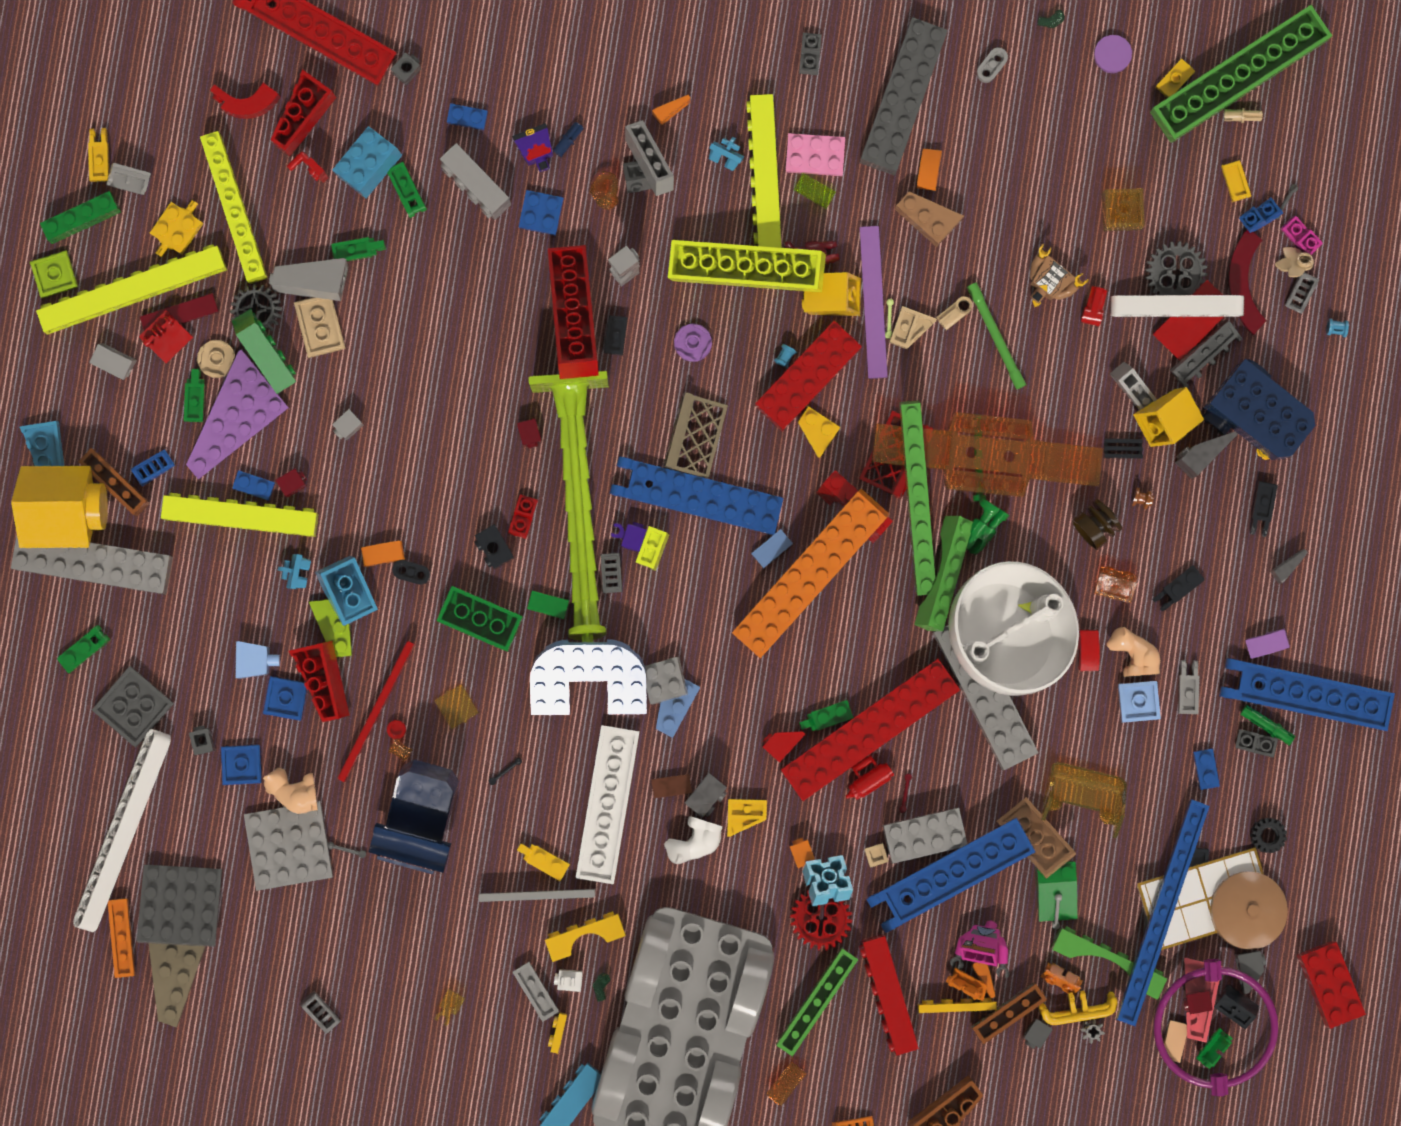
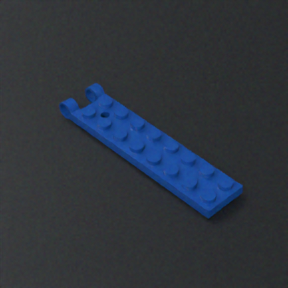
M618 457L616 466L632 470V475L628 488L611 484L609 492L611 495L770 535L775 534L784 499L782 497L662 468L625 457ZM648 480L653 482V486L650 488L645 485Z
M1226 659L1225 668L1241 671L1238 690L1221 687L1220 697L1388 731L1395 693L1239 660ZM1257 681L1262 683V687L1259 689L1255 686Z
M1016 817L884 890L873 894L866 900L871 908L886 900L895 916L880 924L883 931L887 933L1036 851ZM909 895L911 901L905 902L904 896Z

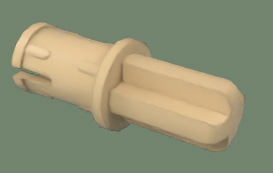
M1244 108L1242 110L1224 109V121H1241V123H1244V121H1261L1263 117L1262 111L1244 110Z

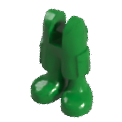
M983 497L979 501L983 508V514L980 519H973L971 534L966 548L973 555H977L984 549L986 544L997 533L995 528L1009 517L1008 513Z

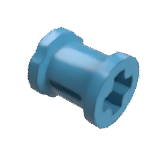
M1329 318L1326 326V335L1337 334L1345 338L1347 337L1349 321H1333L1332 318Z
M782 344V349L778 357L774 359V362L788 369V364L793 355L797 354V351Z

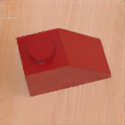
M781 732L774 733L773 736L769 733L762 741L764 743L762 748L780 763L803 738L805 733Z

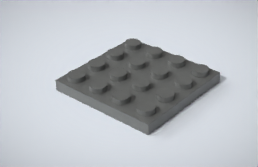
M144 865L137 943L216 947L222 869Z

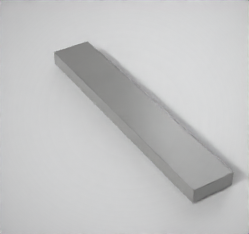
M595 889L478 894L480 902L592 898L596 896Z

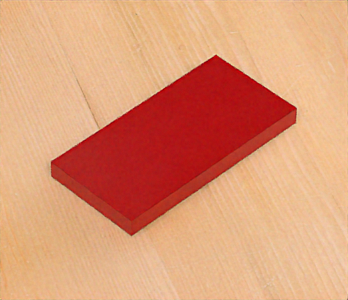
M1206 280L1192 295L1223 294ZM1169 317L1153 335L1180 361L1223 317Z

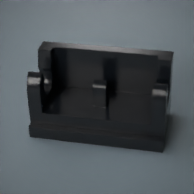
M1227 984L1222 995H1218L1214 1008L1246 1030L1257 1017L1259 1005Z

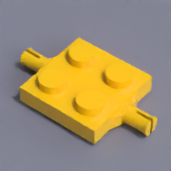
M191 200L185 209L170 202L150 232L161 243L155 252L157 255L162 257L168 248L177 251L181 255L184 253L203 225L192 214L198 203Z

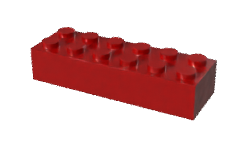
M833 321L755 403V407L783 432L861 350L862 346L838 323Z
M881 934L861 940L862 945L859 946L861 956L866 958L867 961L864 967L867 976L871 977L873 981L870 983V987L874 996L877 995L878 998L875 1004L878 1013L882 1014L884 1020H881V1024L885 1034L888 1033L889 1039H886L889 1050L894 1052L896 1056L918 1050V1044L885 935Z

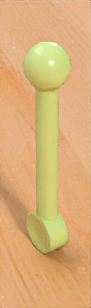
M888 299L886 302L888 305V320L885 337L891 338V316L894 301L893 299Z

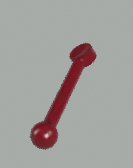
M906 774L904 777L906 783L902 806L899 808L902 814L907 811L905 806L909 782L912 780L911 774Z

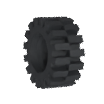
M1272 818L1260 819L1251 828V843L1261 852L1274 853L1279 851L1281 847H1284V842L1287 841L1285 826L1280 821ZM1266 828H1271L1275 832V839L1271 843H1266L1262 840L1261 834Z

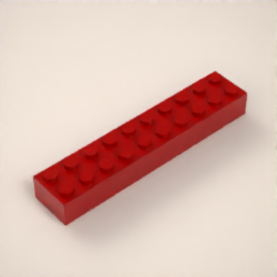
M936 659L780 769V771L801 801H805L959 692L960 689L940 660Z

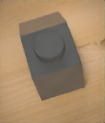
M1258 950L1234 954L1237 970L1258 981L1264 972V965H1266L1264 954H1261V951ZM1239 979L1241 992L1244 994L1249 993L1252 987Z

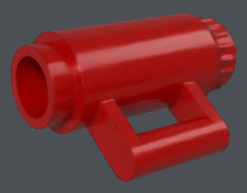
M869 755L851 767L858 779L849 785V793L846 795V798L855 797L858 800L866 797L889 782L894 773L887 763L877 765L872 756ZM871 763L874 765L875 768L862 776L859 775V771Z

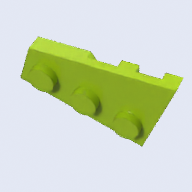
M329 600L309 602L325 641H333L336 657L352 656L350 623L345 626L341 624Z

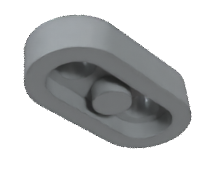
M994 48L978 67L977 77L981 82H991L1004 67L1008 60L1007 52L1004 49ZM999 56L1001 61H995L994 57ZM983 71H988L989 76H984Z

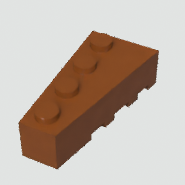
M966 1076L910 1119L907 1124L909 1126H959L965 1116L971 1112L984 1095L972 1079Z

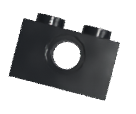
M495 524L475 535L477 540L474 543L479 551L483 550L486 554L484 560L489 568L493 566L494 570L515 559ZM491 543L498 544V551L490 553L488 546Z

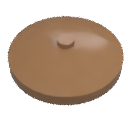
M1239 872L1226 878L1217 887L1211 900L1210 914L1215 930L1227 943L1242 949H1258L1269 945L1281 934L1287 921L1288 908L1283 891L1271 878L1257 872Z

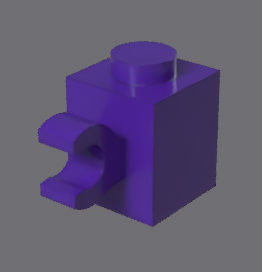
M633 522L632 525L628 524L626 531H624L622 525L615 523L614 527H618L620 532L619 534L611 533V536L623 539L621 547L640 552L647 531L643 529L644 525Z

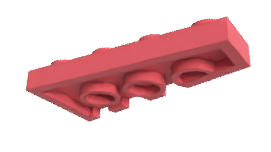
M1184 957L1185 974L1204 968V962ZM1204 976L1197 977L1185 983L1186 994L1210 990L1212 1007L1214 1009L1219 981L1210 982L1205 981ZM1189 1010L1186 1011L1187 1038L1207 1042L1213 1010L1191 1015Z

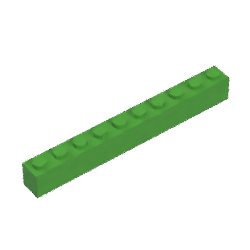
M916 400L899 402L915 592L919 596L928 595L936 580L921 404Z

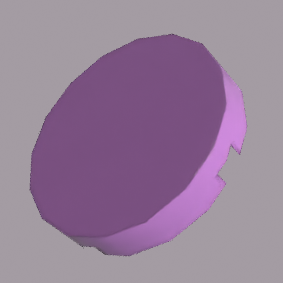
M1119 35L1103 37L1094 49L1095 63L1107 73L1123 71L1132 59L1130 44Z
M688 324L681 327L676 333L674 347L677 354L683 360L698 362L710 353L712 339L708 330L703 326Z

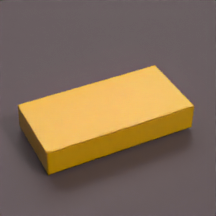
M1240 160L1222 165L1221 169L1232 203L1251 197Z

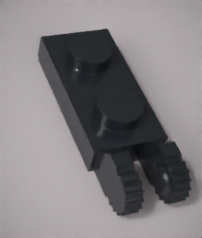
M1258 481L1251 516L1250 534H1255L1259 520L1264 521L1261 536H1267L1274 510L1277 484Z
M1192 565L1165 586L1163 591L1152 600L1158 602L1167 594L1170 600L1161 606L1160 610L1163 612L1173 603H1177L1205 579L1195 566Z

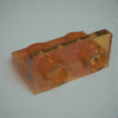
M1110 566L1100 567L1094 594L1131 603L1138 583L1137 576L1129 571H1116L1115 568Z

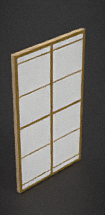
M1256 847L1189 867L1161 950L1217 933L1210 914L1213 894L1220 883L1233 874L1239 872L1264 874ZM1164 875L1137 883L1148 922Z

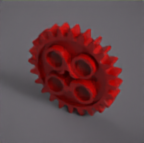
M807 890V897L801 894L800 898L802 901H795L798 908L792 907L791 909L795 914L790 915V918L795 921L790 923V926H796L792 933H799L800 935L797 937V940L803 938V946L810 943V949L817 945L818 951H820L821 946H824L827 951L829 944L835 948V941L841 944L842 939L840 937L847 938L848 936L844 931L851 930L847 924H851L853 920L847 918L852 915V912H846L850 905H843L844 901L834 902V899L830 898L828 903L824 904L823 918L826 920L822 923V936H819L820 921L816 918L820 915V905L816 906V913L808 912L807 906L812 903L808 893L809 890ZM834 906L837 912L834 915H829L826 908ZM806 924H814L816 931L813 933L808 932L805 927ZM832 925L835 928V933H826L825 926Z

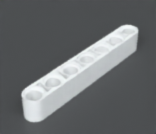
M1111 296L1110 316L1239 317L1244 316V296Z

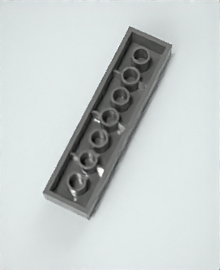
M912 17L860 160L861 164L894 176L896 175L948 32L947 29Z

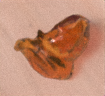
M609 171L598 172L592 179L589 193L595 199L597 206L605 210H611L619 203L617 197L618 179L615 174Z

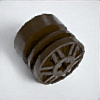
M1096 499L1092 502L1094 507L1091 505L1086 507L1090 516L1080 512L1071 522L1083 539L1092 548L1098 550L1107 543L1104 533L1114 537V531L1120 532L1123 528L1114 512L1107 505Z

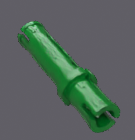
M1247 704L1240 713L1241 716L1270 733L1271 737L1280 739L1288 746L1291 745L1296 735L1281 727V724H1276Z

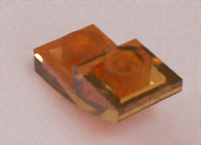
M791 1062L766 1095L779 1106H782L807 1073Z

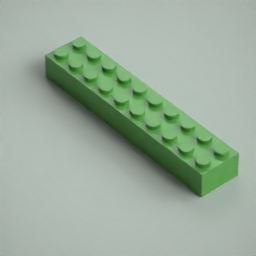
M1310 5L1153 107L1150 113L1169 142L1173 143L1326 43L1332 37V34L1313 6Z

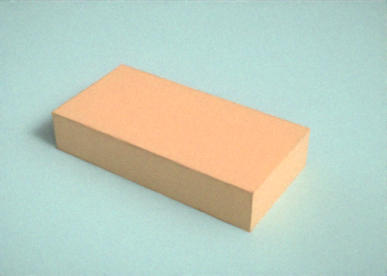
M1169 1020L1164 1045L1171 1059L1180 1063L1187 1036V1024Z

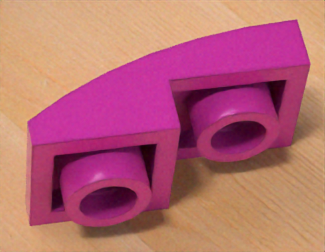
M1292 216L1280 228L1304 253L1312 255L1323 244L1311 229H1307L1297 216Z

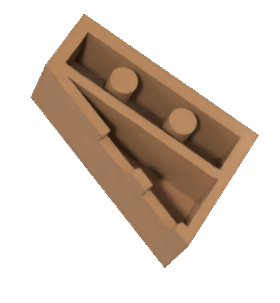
M908 192L895 207V210L935 247H938L964 218L963 215L912 192Z

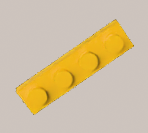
M989 997L984 998V1001L972 1002V998H963L961 1002H953V999H942L941 1003H934V1000H922V1004H917L919 1013L997 1010V1002L992 1001V998Z

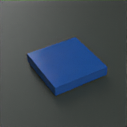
M270 676L263 714L302 721L307 694L305 682Z
M260 745L221 747L222 785L262 783Z

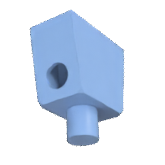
M236 641V678L242 679L269 674V666H280V655H270L269 647Z

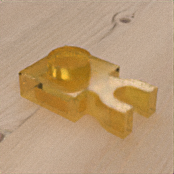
M448 989L439 1005L443 1010L436 1015L435 1020L438 1021L440 1016H445L446 1022L444 1025L448 1026L451 1013L456 1016L466 998Z

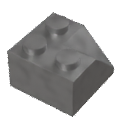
M708 773L686 800L685 804L702 818L704 815L708 817L715 809L712 805L717 800L721 802L727 795L725 791L727 787Z

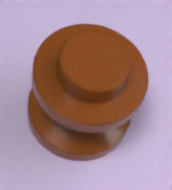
M1136 487L1131 506H1135L1138 503L1142 504L1143 509L1147 510L1148 506L1151 507L1154 501V496L1151 495L1152 491L1148 490L1145 494L1140 492V488Z

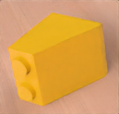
M848 272L824 273L822 292L804 291V298L802 299L804 312L810 315L860 316L861 278Z
M1187 387L1174 389L1133 414L1150 447L1175 444L1204 420Z

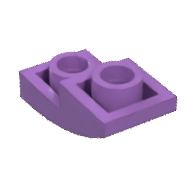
M1285 629L1268 632L1265 635L1245 640L1251 659L1290 647Z

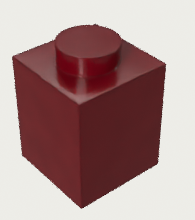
M536 419L517 423L523 447H528V449L539 447L538 443H542Z
M296 468L276 479L281 491L287 498L307 487L305 483L307 481L306 476L302 470L298 472Z

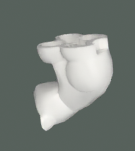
M689 816L688 825L692 828V836L688 841L668 839L664 843L668 858L674 864H681L713 853L721 841L722 826Z

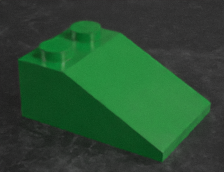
M1066 862L1047 879L1034 866L1039 922L1055 920L1056 894L1062 895L1058 920L1077 919L1076 862Z

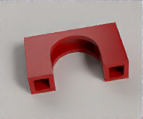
M835 470L821 485L816 494L829 505L833 502H838L845 506L858 490ZM887 517L868 540L874 543L893 521Z

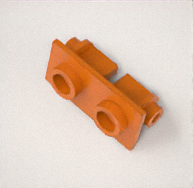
M1053 962L1052 964L1047 963L1046 971L1040 976L1047 983L1061 987L1066 993L1073 992L1074 995L1081 989L1080 986L1083 982L1079 976L1070 971H1067L1066 975L1063 976L1064 968Z
M955 967L953 975H949L946 980L948 985L962 990L965 994L973 997L974 1000L984 1001L988 985Z

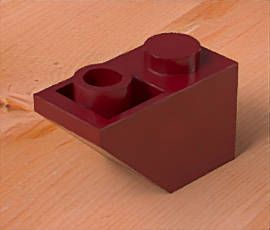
M1210 990L1187 993V998H1183L1185 1011L1189 1010L1190 1015L1213 1010Z

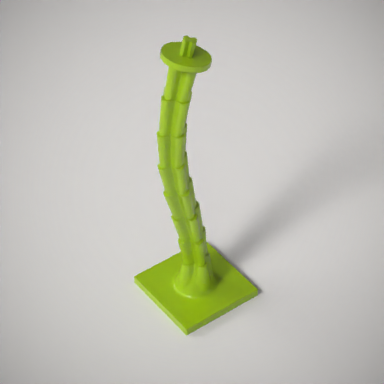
M600 371L599 376L560 379L559 374L530 376L529 385L533 393L553 392L557 415L560 418V448H563L565 511L568 512L570 573H572V603H574V627L568 630V637L574 640H582V642H594L595 639L606 636L607 630L604 626L600 625L597 601H599L595 571L597 569L592 541L594 540L590 513V510H592L588 484L590 476L585 449L587 447L583 416H585L587 389L609 388L607 371Z

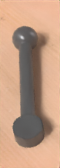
M1291 185V191L1280 207L1282 211L1293 193L1298 190L1297 185Z
M328 842L327 844L328 849L334 848L359 855L360 858L366 857V852L363 850H352L334 845L333 842Z

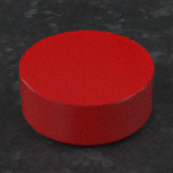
M393 720L387 726V734L392 739H401L406 734V725L400 720Z

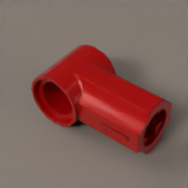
M1091 287L1080 322L1100 326L1107 290L1100 287Z

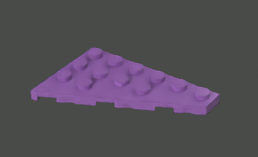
M242 349L236 355L186 465L198 480L289 408Z

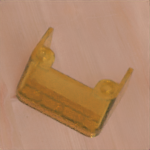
M1056 762L1050 770L1043 799L1041 820L1045 821L1049 810H1059L1063 803L1099 811V818L1105 824L1114 825L1113 838H1117L1125 817L1127 783L1118 776Z

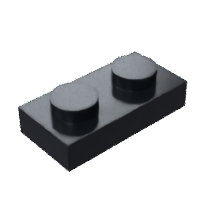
M609 315L604 354L623 356L628 317Z

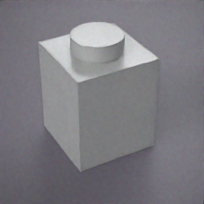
M349 409L332 424L336 428L333 432L340 439L344 437L346 440L364 426Z

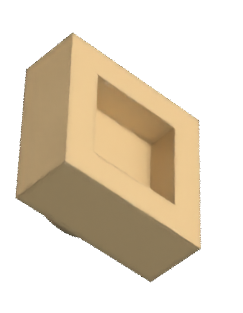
M883 843L864 849L870 867L889 862Z

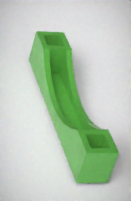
M945 516L940 533L942 540L940 569L930 593L919 606L914 625L927 631L943 632L971 534L972 521L961 516Z
M1067 926L1065 929L1059 928L1050 949L1069 958L1086 955L1106 958L1119 965L1130 977L1134 962L1128 960V955L1119 951L1117 954L1110 952L1111 947L1102 943L1100 946L1093 944L1094 939L1083 935L1081 938L1075 935V930ZM1155 969L1146 994L1158 1000L1167 978L1163 977L1164 972Z

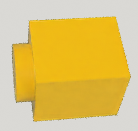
M91 466L20 467L11 500L19 548H89L93 530H104L108 516V499L105 484L93 483Z

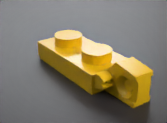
M521 843L517 851L525 855L523 859L527 863L561 881L570 865L537 845L531 844L529 848Z

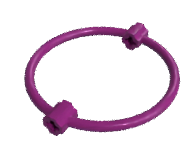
M1219 959L1204 960V968L1191 971L1176 980L1162 996L1154 1018V1038L1163 1061L1183 1080L1196 1086L1211 1088L1212 1096L1228 1095V1087L1241 1084L1255 1076L1270 1059L1278 1037L1276 1009L1266 990L1251 976L1236 969L1221 967V960ZM1222 974L1229 975L1249 984L1263 999L1270 1017V1038L1262 1057L1247 1072L1232 1079H1227V1074L1214 1073L1210 1075V1080H1203L1186 1073L1169 1056L1162 1038V1017L1172 995L1185 983L1200 976H1204L1205 981L1216 982L1222 980Z

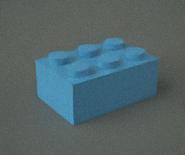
M368 126L332 171L342 181L367 199L386 176L390 168L401 158L402 154L393 144Z

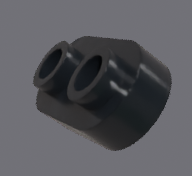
M405 560L397 561L392 568L396 578L418 585L426 584L431 577L427 567ZM400 567L406 568L404 574L399 572ZM424 572V578L419 579L418 573Z

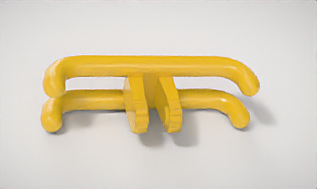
M1082 990L1079 994L1081 1008L1076 1009L1075 997L1073 992L1068 993L1070 1010L1050 1013L1046 1005L1042 1003L1039 1005V1011L1046 1023L1061 1025L1110 1016L1118 1007V999L1113 992H1109L1106 1003L1088 1007L1085 991Z

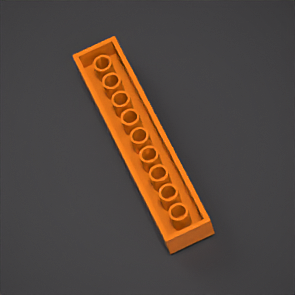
M860 489L736 627L732 634L761 658L890 514L864 490Z

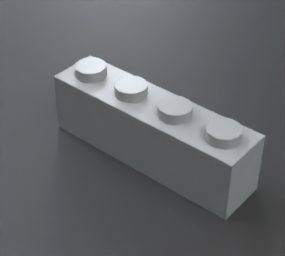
M643 120L625 126V141L654 194L658 196L673 191L674 175Z

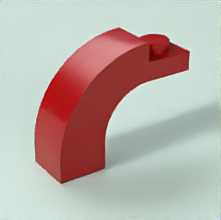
M262 83L255 94L246 99L233 98L215 84L210 89L213 94L212 98L219 104L223 103L220 107L222 111L240 119H251L264 115L281 98L276 91L265 83Z

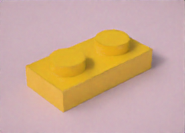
M560 1012L559 1017H554L552 1027L556 1028L554 1036L550 1035L548 1047H551V1052L558 1054L567 1018L566 1013Z

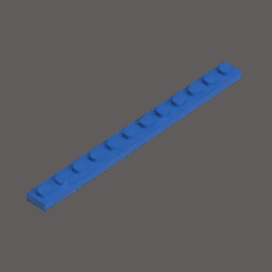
M1192 799L1189 801L1115 1020L1136 1026L1210 807Z

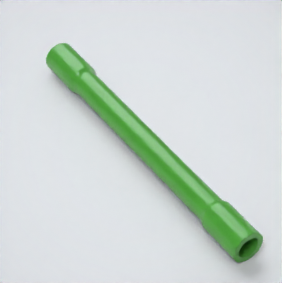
M977 282L967 287L968 292L988 328L1016 390L1026 386L1025 380L1004 342Z

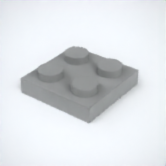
M679 657L645 666L646 689L650 704L653 705L688 695Z

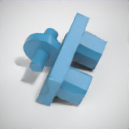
M732 136L730 141L723 138L721 142L727 147L715 141L711 143L708 159L718 163L723 155L728 158L724 167L734 171L745 156L731 150L739 151L740 146L734 143L736 138Z
M292 554L291 565L290 561L285 560L284 567H278L277 571H282L281 579L287 580L286 588H306L307 578L299 577L298 575L300 569L309 570L311 560L302 558V555Z

